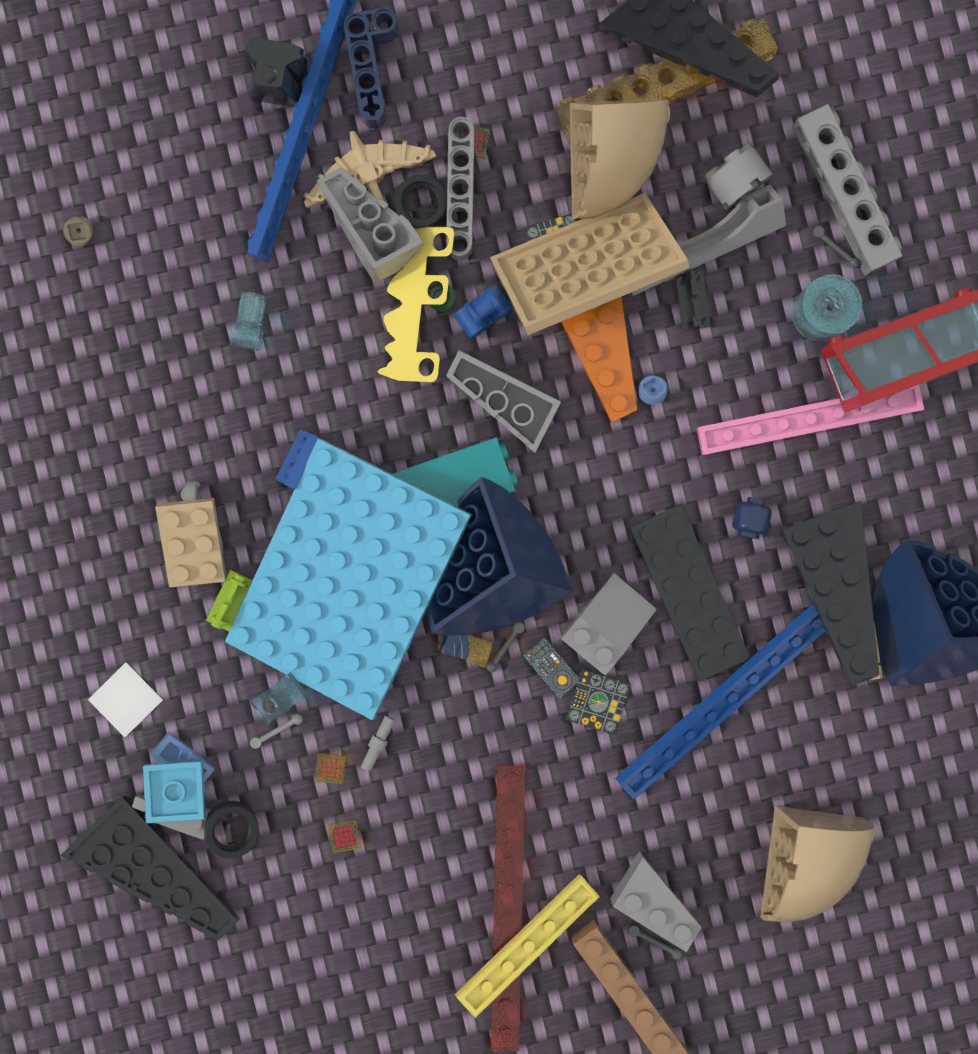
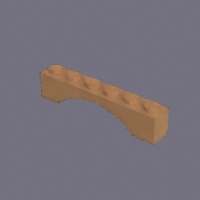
M594 919L571 935L575 948L652 1054H692L646 995Z

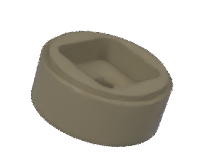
M73 216L64 224L63 233L71 244L84 245L93 237L94 228L86 217Z

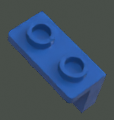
M303 430L298 432L276 476L277 481L296 489L319 437Z

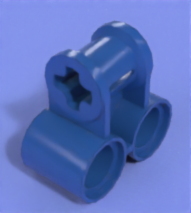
M494 285L489 289L483 290V293L473 302L465 303L464 307L454 317L468 337L473 339L483 333L492 323L501 320L513 310V306L500 288Z

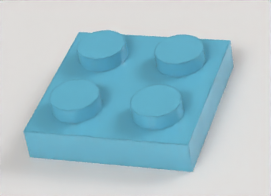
M202 760L143 765L146 823L205 819Z

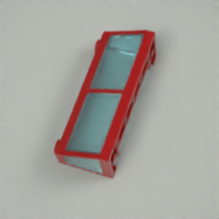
M971 287L954 293L956 298L849 338L842 334L829 339V345L821 349V353L844 412H849L978 363V290L972 291Z

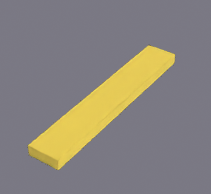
M579 874L455 994L457 999L476 1018L600 896Z

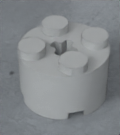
M747 144L740 150L736 149L724 159L725 163L720 167L716 166L710 170L704 178L724 208L728 210L738 203V199H742L744 196L755 191L773 174L754 147Z

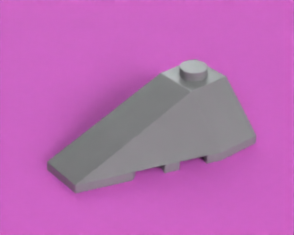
M342 168L317 180L320 190L358 258L375 284L400 271L423 246L422 240L409 220L402 215L396 214L388 207L386 202L373 196L363 184Z

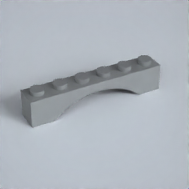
M771 185L744 196L739 204L711 229L691 239L678 242V245L688 259V269L631 292L632 295L641 293L786 226L782 198Z

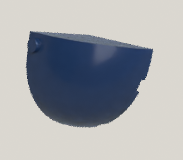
M481 477L472 484L457 501L459 503L458 508L472 514L427 608L430 627L434 634L462 636L501 629L544 611L573 592L554 544L544 528L524 504L505 488L486 478Z
M905 540L895 549L883 566L876 583L872 602L880 662L890 686L938 682L978 670V570L952 553L945 555L936 551V546Z

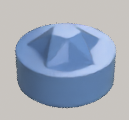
M658 376L645 377L639 385V397L647 404L655 405L661 403L667 394L666 382Z

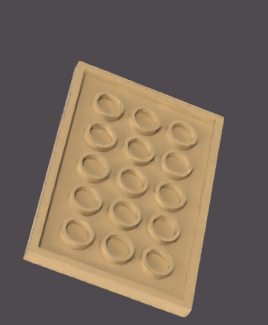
M645 193L629 199L612 211L595 217L583 218L490 257L492 265L527 335L689 268L687 257Z

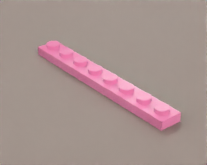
M917 385L846 413L840 399H834L701 426L696 429L703 456L924 410L920 387ZM857 395L845 397V400H848Z

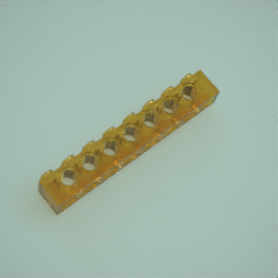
M765 18L758 21L750 19L741 24L739 29L731 32L764 61L772 59L778 50ZM663 58V61L658 64L648 63L641 66L637 73L630 76L626 74L617 76L607 86H594L586 91V95L579 98L571 96L560 102V106L557 107L556 116L570 146V103L607 101L610 97H616L620 101L668 99V103L717 83L722 79L713 75L709 77L699 73V69H697L696 73H689L683 66ZM666 75L670 77L672 83L663 84L659 81L658 77ZM641 86L646 90V94L637 95L632 88Z

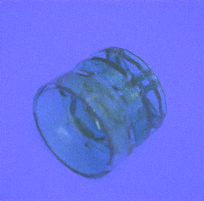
M824 275L815 279L796 297L792 306V319L797 330L804 337L814 341H828L846 332L858 321L862 311V298L858 288L849 279L840 275ZM828 301H831L833 303L831 307L833 310L828 311L826 309L828 307Z

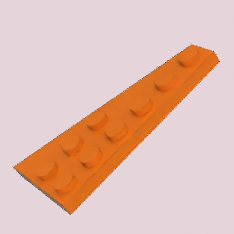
M622 297L561 321L610 422L613 423L637 411Z

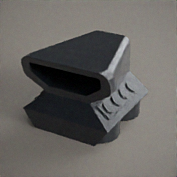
M260 38L251 39L245 47L255 68L248 91L250 99L258 102L294 107L296 102L299 101L302 92L296 81L308 75L306 70L308 60L303 57L304 49L291 43Z

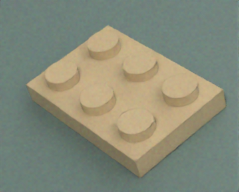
M214 498L157 504L155 508L169 587L225 582L227 576Z

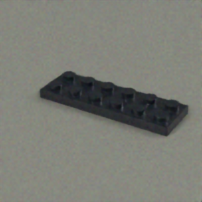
M680 504L629 527L697 680L702 681L751 659L682 505Z

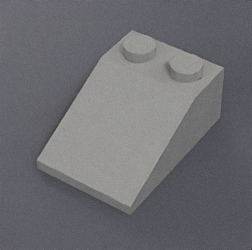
M613 573L560 638L602 674L606 675L625 653L657 609Z

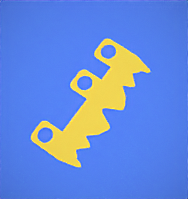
M451 227L415 229L423 242V246L403 266L404 268L393 277L388 285L387 292L402 302V306L384 316L387 331L395 338V341L385 346V350L392 357V361L388 363L387 367L378 370V373L398 381L434 382L438 377L439 355L437 353L416 352L422 304L441 305L447 299L448 278L445 275H425L427 256H448L451 254L454 239V230ZM439 233H445L449 238L448 246L442 251L436 250L433 246V240ZM433 281H439L443 285V293L437 299H432L428 295V287ZM425 358H430L434 362V370L429 376H423L419 372V364Z

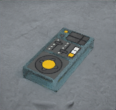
M545 637L523 654L524 658L559 699L578 683L579 677Z

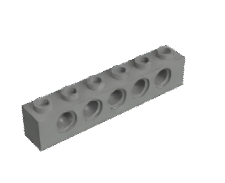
M829 104L798 118L792 129L855 257L860 261L859 266L864 276L901 258L902 246L896 236L893 237L889 229L890 223L886 213L880 211L876 203V192L873 187L868 186L864 178L865 171L862 164L856 161L852 154L851 141L847 136L843 135L839 127L840 119L837 113L831 111ZM819 135H826L830 139V144H823L819 139ZM836 159L840 161L842 170L835 169L831 164V160ZM844 184L851 185L854 188L855 194H847L844 191ZM856 209L863 210L867 215V220L859 219L856 215ZM869 234L877 236L879 239L878 246L872 245L869 242Z

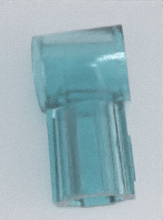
M241 292L237 320L231 328V347L260 351L264 332L262 321L266 304L265 296L251 292Z

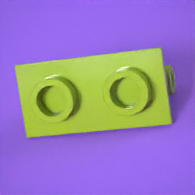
M230 570L206 621L210 622L215 628H222L229 632L253 580Z

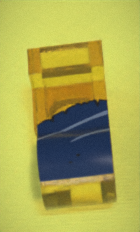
M475 634L462 636L441 635L437 650L485 668L493 640Z

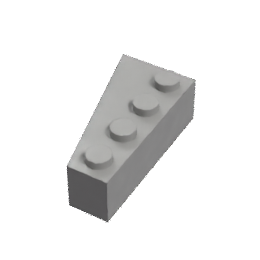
M460 350L446 375L533 452H536L561 401Z

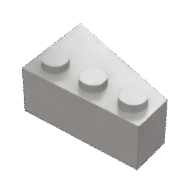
M639 851L611 896V903L617 910L687 952L699 933L701 926L694 915Z

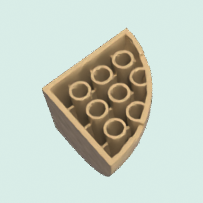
M668 99L570 103L572 219L590 218L612 211L627 202L642 188L653 172L663 148L667 122L670 119Z
M775 806L760 918L771 922H795L819 915L838 903L856 883L864 868L874 838V825L862 817Z

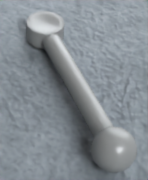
M294 714L288 722L260 738L254 737L250 741L251 747L257 749L262 745V742L294 724H301L303 721L302 715Z

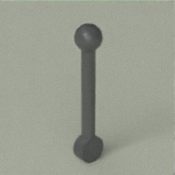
M821 226L813 229V237L821 238L849 262L851 268L859 267V259L852 258L826 236Z
M518 622L514 624V631L493 661L487 663V671H496L497 663L518 633L524 631L523 623Z
M637 925L629 927L628 931L632 937H641L667 951L676 960L682 957V951L679 948L673 949L641 932Z

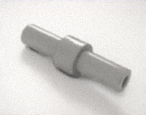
M384 716L376 735H372L368 743L370 748L361 768L371 772L379 753L384 751L388 743L386 738L395 722L393 718Z

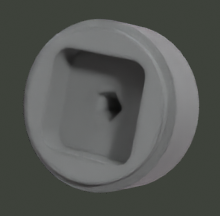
M187 481L186 486L181 491L183 501L201 499V484L199 481Z

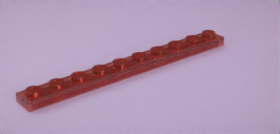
M497 764L493 957L522 930L525 765ZM521 974L492 1001L491 1050L519 1051Z

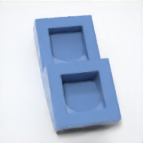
M170 731L151 752V757L160 763L202 760L204 782L215 770L207 760Z

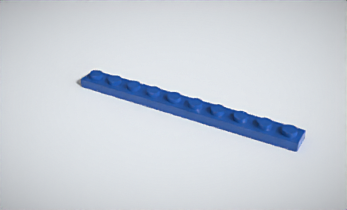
M330 0L329 13L326 22L321 26L320 40L317 48L312 52L311 66L308 75L303 79L299 101L294 105L290 128L284 134V145L281 154L276 158L272 181L266 187V198L263 207L258 211L255 231L248 240L247 253L258 261L264 263L269 261L345 37L344 21L346 17L353 13L356 5L355 0Z
M814 605L809 606L615 778L634 800L825 632Z

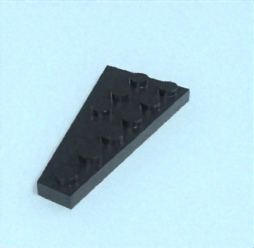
M627 0L598 24L600 32L607 35L611 32L620 36L621 40L631 44V42L642 45L646 47L648 52L683 67L689 65L699 69V73L702 75L718 77L725 80L726 85L754 97L761 95L778 80L779 73L693 0Z

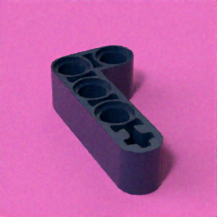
M389 8L355 12L346 17L344 21L358 107L363 123L371 129L381 127L386 120L374 45L389 43L398 35L397 17ZM384 21L392 23V26L388 29L378 27ZM361 26L364 28V31L360 34L351 33L354 27ZM362 53L370 56L364 62L356 60L357 56ZM371 80L375 83L370 89L361 88L364 81ZM371 101L374 102L376 115L370 116L368 102Z

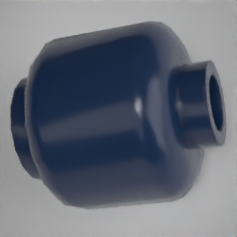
M748 497L747 502L741 501L737 503L732 527L738 531L737 535L759 540L760 536L767 534L772 510L764 506L765 500Z

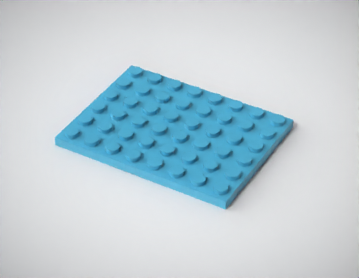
M318 438L225 642L373 720L383 703L472 514Z

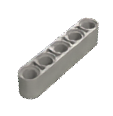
M457 117L450 123L448 131L447 227H451L454 230L453 243L456 240H464L468 244L463 252H456L452 249L450 254L453 259L462 261L471 255L473 246L474 127L468 118ZM458 128H466L469 131V135L460 139L454 135V132ZM458 156H465L469 160L468 164L464 167H458L453 162ZM457 184H465L468 187V191L464 195H456L453 192V188ZM457 212H464L467 214L468 219L466 222L458 224L453 221V215ZM447 236V239H446L447 246H448V243H449V238H448V236Z

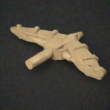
M351 131L350 141L352 150L341 159L337 156L335 158L336 163L324 175L319 174L317 177L320 179L342 168L368 188V191L373 196L384 201L378 183L384 178L385 174L394 172V170L399 168L421 166L423 163L436 158V155L431 150L430 145L421 148L408 145L407 141H403L402 144H384L383 140H379L378 144L364 145L356 132ZM317 183L309 194L305 192L303 195L306 198L304 201L306 208L324 204L327 201Z

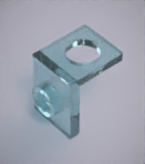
M290 672L250 703L265 724L268 725L307 696V693ZM264 699H269L274 703V713H268L263 709L262 702Z

